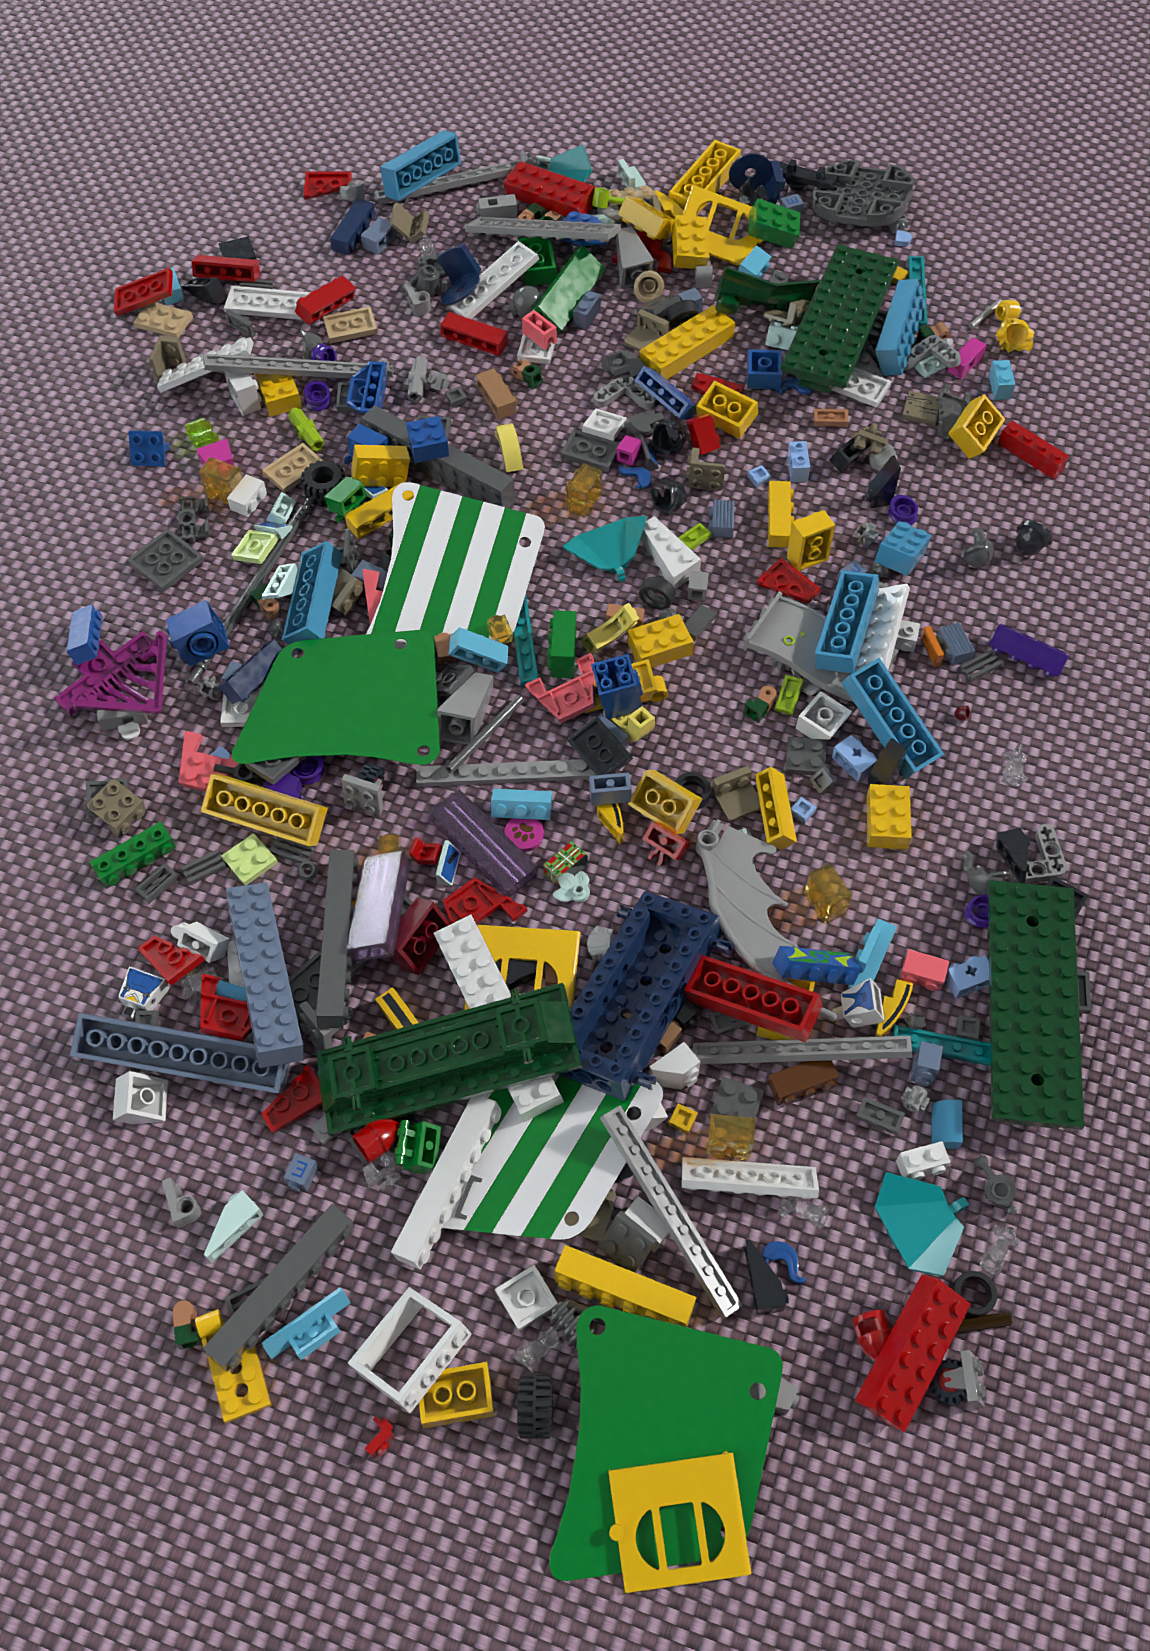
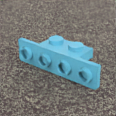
M877 919L871 933L866 932L862 942L865 944L863 950L859 949L855 960L858 961L862 969L854 985H848L849 989L869 978L874 981L897 927L895 925Z
M338 1288L261 1344L271 1359L292 1345L296 1354L302 1360L341 1332L332 1316L351 1302L342 1288Z

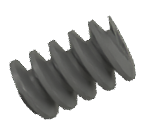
M567 1299L556 1304L544 1317L552 1315L549 1323L551 1325L558 1323L555 1329L556 1332L564 1330L561 1338L563 1340L570 1338L567 1345L572 1347L577 1345L576 1327L581 1314L573 1316L576 1308L574 1306L568 1309L567 1306L570 1300ZM577 1346L574 1350V1353L578 1352Z

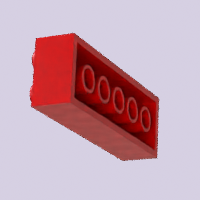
M521 161L518 162L503 181L507 195L515 194L516 200L530 205L535 202L547 211L553 210L564 217L568 216L572 211L589 214L594 207L592 201L595 186Z
M704 955L701 956L684 990L688 1000L693 1004L805 1043L823 1007L818 993Z
M921 1274L854 1401L887 1425L905 1432L971 1304L940 1279Z

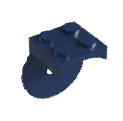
M748 153L740 156L732 163L729 169V180L736 189L740 190V186L750 178V187L753 190L763 185L769 197L768 202L773 204L779 202L781 190L785 187V179L783 178V169H781L780 162L771 161L759 153ZM750 168L755 170L752 176L745 175L746 170Z
M465 243L438 254L436 260L452 282V285L443 294L441 300L444 305H453L465 299L477 288V285L480 283L481 278L479 274L482 269Z

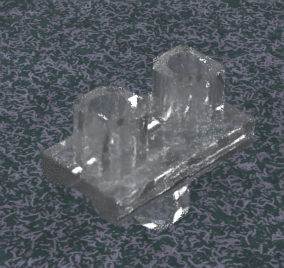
M390 1151L379 1157L385 1166L381 1171L378 1172L373 1163L368 1164L362 1169L366 1179L365 1184L369 1189L383 1179L385 1181L379 1185L382 1191L389 1186L393 1191L397 1189L394 1182L401 1178L398 1173L391 1177L389 1175L401 1166L395 1165L396 1157Z

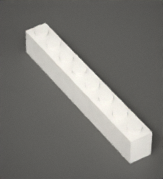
M476 1096L469 1100L391 1251L398 1261L420 1270L423 1264L428 1261L430 1250L440 1237L441 1228L449 1220L451 1209L454 1203L459 1200L461 1189L464 1183L469 1180L473 1165L480 1159L481 1150L485 1142L489 1141L494 1124L501 1117V1109L496 1101L483 1096Z

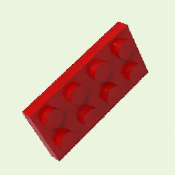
M168 267L115 288L113 312L116 316L172 296L173 271L171 268Z

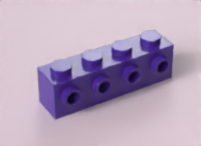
M1002 623L998 625L989 643L990 646H993L992 650L1001 654L1006 652L1010 654L1009 658L1018 662L1021 659L1027 662L1026 665L1036 670L1041 668L1045 670L1044 674L1053 678L1055 675L1059 676L1071 655Z

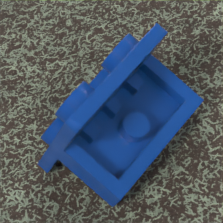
M128 431L131 465H166L165 452L169 450V442H164L163 431Z

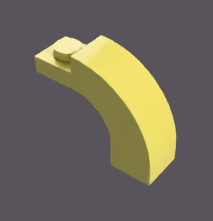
M511 423L496 426L495 436L501 448L504 470L506 472L522 470V457L514 425Z
M628 603L607 622L588 632L581 639L587 652L593 655L627 633L629 629H632L637 624L639 619L637 612Z
M643 706L632 714L608 719L626 733L631 742L638 741L655 727V717Z

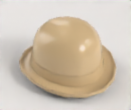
M644 271L637 277L634 284L636 297L645 303L660 297L664 289L662 277L654 271Z

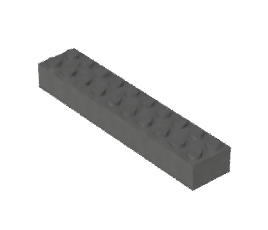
M375 405L362 417L363 426L388 437L389 446H407L410 457L409 466L421 471L424 475L434 478L436 481L471 499L505 508H510L515 503L514 478L449 444V456L415 463L407 437V422Z

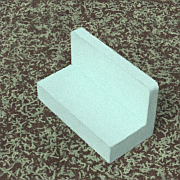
M624 159L618 160V174L627 188L639 189L640 186H646L645 181L635 166L629 167Z

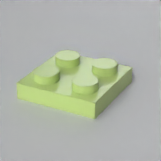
M248 530L231 556L236 561L262 564L279 540V537L276 533Z
M254 833L221 855L223 861L244 885H248L278 863L277 859Z

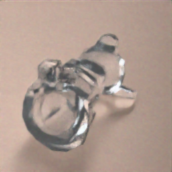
M423 234L420 245L416 246V249H422L421 258L428 255L437 256L434 249L436 243H432L427 234Z
M1021 743L1008 753H1002L1003 759L1009 761L1004 767L1002 782L1005 784L1019 786L1020 782L1027 781V777L1023 774L1024 766L1022 763L1026 759L1022 752L1023 745Z
M794 1196L783 1197L781 1201L782 1208L778 1211V1215L781 1217L788 1216L791 1212L796 1211L801 1217L809 1220L811 1225L819 1229L824 1227L829 1215L828 1207L823 1205L817 1206L807 1201H799Z
M994 1225L993 1233L998 1240L991 1245L989 1251L982 1255L979 1263L987 1273L999 1275L1005 1263L1004 1258L1008 1253V1246L1016 1247L1021 1243V1240L1016 1238L1013 1227L1005 1226L1000 1228L998 1225Z
M549 1326L543 1332L541 1339L523 1344L511 1354V1357L534 1373L535 1363L546 1355L549 1348L559 1350L563 1344L559 1341L558 1333L553 1330L552 1326Z

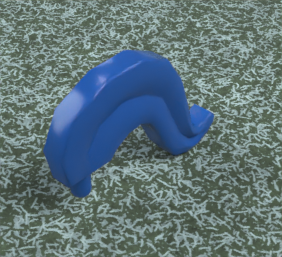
M793 377L782 378L780 389H775L781 395L783 391L789 388H794L803 395L812 392V389L798 386L799 380Z
M619 465V473L622 476H635L638 478V485L635 488L641 487V489H646L652 484V475L647 469L643 467L623 468L622 465Z
M781 1241L769 1242L763 1248L762 1256L767 1263H769V1260L773 1262L782 1260L786 1263L789 1279L793 1283L802 1284L806 1281L805 1277L801 1278L798 1275L797 1253L789 1244Z

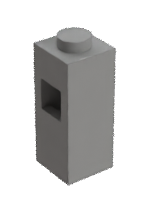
M515 194L478 198V205H476L477 215L494 218L518 217Z
M97 710V720L102 731L117 729L118 725H125L130 722L138 723L139 725L148 724V716L151 715L149 713Z

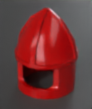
M379 1119L367 1123L364 1128L352 1135V1139L363 1157L369 1163H372L383 1154L389 1152V1149L397 1139V1129L400 1127V1124L391 1119Z
M885 1310L869 1311L852 1319L858 1339L857 1343L873 1361H876L892 1331Z

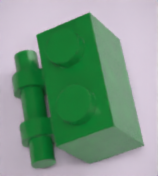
M346 477L324 497L328 510L338 514L335 517V521L340 523L342 520H345V516L350 511L359 507L367 495L363 482Z
M401 1120L400 1128L397 1129V1137L399 1139L398 1146L394 1152L396 1157L395 1165L403 1166V1170L421 1175L433 1171L437 1164L441 1126L424 1121L409 1126V1121Z

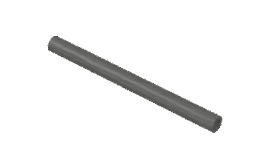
M517 695L445 767L446 770L451 774L454 773L524 702L523 698Z

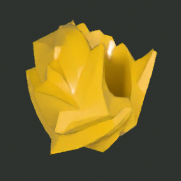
M1006 318L1001 323V327L996 331L997 342H1000L999 346H1002L1001 350H1007L1008 353L1013 350L1031 351L1034 331L1029 328L1025 321L1016 318Z

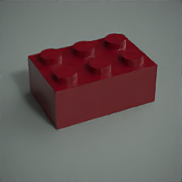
M416 898L381 946L402 971L419 975L440 947L434 932L451 924L433 901Z

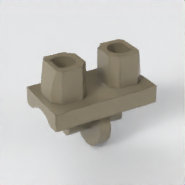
M875 423L870 427L865 426L864 430L859 429L857 433L854 432L852 437L855 438V448L863 450L866 443L871 444L869 452L874 455L880 454L883 446L887 445L889 439L880 437L882 432L877 430L878 425Z

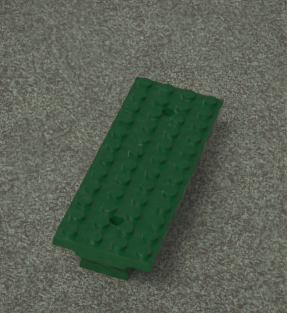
M837 244L781 364L780 370L795 374L799 380L798 386L828 394L831 393L835 386L846 388L900 260Z
M989 880V930L987 931V939H989L991 1085L989 1094L991 1095L992 1120L1012 1122L1017 1125L1082 1130L1084 1128L1074 890L1073 888Z
M562 982L520 995L519 989L510 990L511 997L353 1042L351 1036H346V1038H342V1045L317 1051L318 1077L328 1135L335 1136L364 1128L367 1123L379 1119L393 1120L582 1068L565 985Z

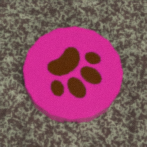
M512 818L506 824L504 830L505 840L509 847L519 852H528V850L538 848L544 837L543 825L538 819Z

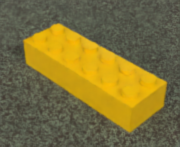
M714 140L669 191V197L684 210L692 186L717 193L729 179V169L732 163L741 156V150ZM706 203V204H703L702 206H700V207L698 208V210H697V212H696V216H697V215L701 212V210L707 205V203Z
M712 305L639 350V359L644 363L645 367L655 369L667 380L734 338L735 322L727 315L716 311L715 306Z
M211 774L201 812L306 846H317L328 808L222 774Z
M567 1245L564 1246L554 1271L555 1283H558L559 1288L565 1291L573 1289L580 1292L579 1295L585 1299L592 1300V1298L600 1300L603 1306L611 1309L615 1306L622 1309L623 1312L687 1327L695 1306V1296Z

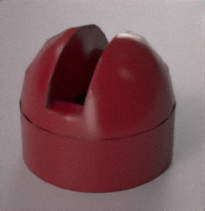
M959 706L955 710V717L961 721H968L970 718L969 706Z

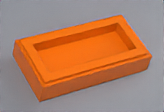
M926 626L923 628L921 641L933 666H941L944 653L931 626Z

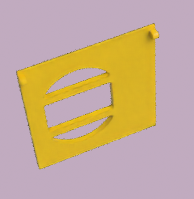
M692 186L682 215L696 216L700 206L712 203L707 218L709 255L740 266L757 243L760 244L763 241L748 234L742 239L734 240L742 214L749 222V212L752 207L706 189ZM717 205L737 211L729 238L709 231Z
M477 925L495 963L502 960L500 974L505 984L510 959L537 961L534 990L541 989L544 963H548L557 974L558 984L563 982L565 985L569 1008H572L581 932ZM465 1000L464 1010L470 1009Z
M725 1451L718 1455L609 1470L616 1524L611 1526L609 1534L619 1544L625 1593L752 1574L733 1452L728 1453ZM692 1502L702 1563L700 1565L668 1569L659 1507ZM702 1502L709 1504L718 1512L725 1528L723 1547L719 1555L712 1562L709 1561L701 1508ZM648 1510L652 1511L660 1566L658 1570L645 1562L636 1545L638 1523Z

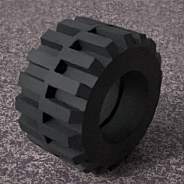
M318 460L316 463L309 464V467H306L304 472H302L301 481L304 494L307 498L311 497L313 505L318 504L319 507L326 505L327 507L324 496L346 478L344 469L340 467V464H334L332 460Z
M521 1374L518 1380L517 1394L518 1435L520 1439H550L553 1423V1380L550 1375Z

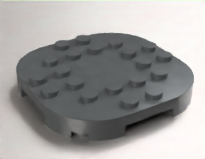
M859 160L840 161L835 166L831 164L825 168V173L838 176L837 183L832 190L820 187L813 190L812 208L819 217L833 222L873 227L888 225L896 222L904 215L912 196L914 179L912 174H907L906 169L897 165L889 164L887 169L859 166Z

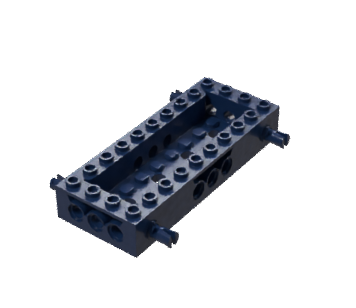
M647 891L643 892L633 909L624 905H620L621 910L617 909L616 916L626 919L570 1009L582 1068L557 1074L625 1102L635 1084L650 1091L653 1090L651 1084H656V1077L642 1072L685 1000L686 993L684 990L701 956L709 957L713 950L730 955L729 950L733 949V942L720 939L722 934L718 915ZM663 949H670V950H671V951H670L669 953H667V954H662V953H661V951H662ZM646 980L652 981L648 986L641 985ZM624 1013L633 1014L631 1018H622ZM610 1046L613 1048L608 1053L602 1052L604 1047Z

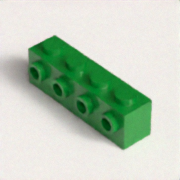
M160 821L89 863L106 889L116 885L123 878L133 875L140 868L152 864L159 857L169 854L176 846Z

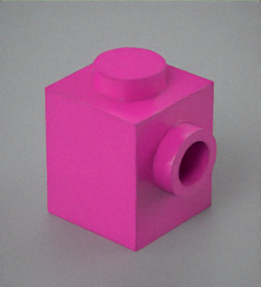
M625 435L617 447V461L633 466L641 454V440Z

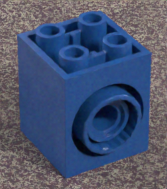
M207 600L166 619L168 625L166 630L170 636L169 643L173 649L178 650L181 660L183 662L186 661L190 667L230 647L224 624Z
M629 654L591 664L607 719L633 713L642 707L640 696L643 695L637 670L632 668Z

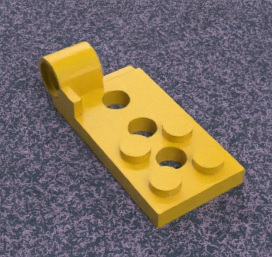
M649 659L631 664L633 670H637L643 691V695L640 696L641 702L648 700L660 702L667 698L668 692L662 676H653ZM595 694V707L585 713L603 709L599 694Z
M219 1309L195 1318L203 1348L225 1324ZM256 1346L251 1350L247 1349L241 1356L242 1369L238 1374H231L230 1370L226 1372L207 1356L223 1420L226 1424L272 1406ZM242 1384L247 1385V1394L244 1397H237L236 1389Z

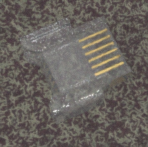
M203 961L187 973L184 979L180 981L191 1005L196 1004L198 999L201 998L202 973L218 977L214 967L209 968L206 961Z

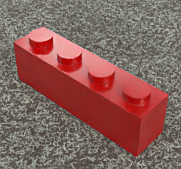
M197 255L191 261L193 277H217L218 279L255 282L260 277L259 260Z
M343 275L339 278H334L330 283L322 285L316 291H311L307 296L300 297L296 302L295 313L307 325H310L353 300L356 287Z
M449 312L440 324L441 337L496 356H500L508 345L507 331Z
M1013 420L1001 431L998 445L1052 479H1055L1064 471L1069 455Z

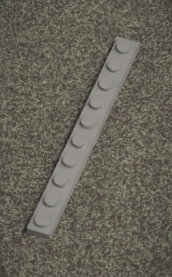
M519 159L439 177L399 201L410 197L416 198L423 194L430 195L437 191H447L454 187L461 188L463 185H474L481 181H491L494 178H505L511 173L518 162H522V160ZM384 190L375 192L378 204L385 205L392 201H398L386 197Z
M203 353L204 370L351 379L352 376L367 364Z
M583 759L462 764L452 774L446 770L445 767L447 765L416 766L417 787L589 780V776H595L596 774Z
M911 1036L807 1039L806 1043L799 1040L693 1043V1053L700 1060V1064L912 1058Z
M621 1106L616 1107L601 1116V1121L721 1319L727 1317L742 1306L740 1300Z

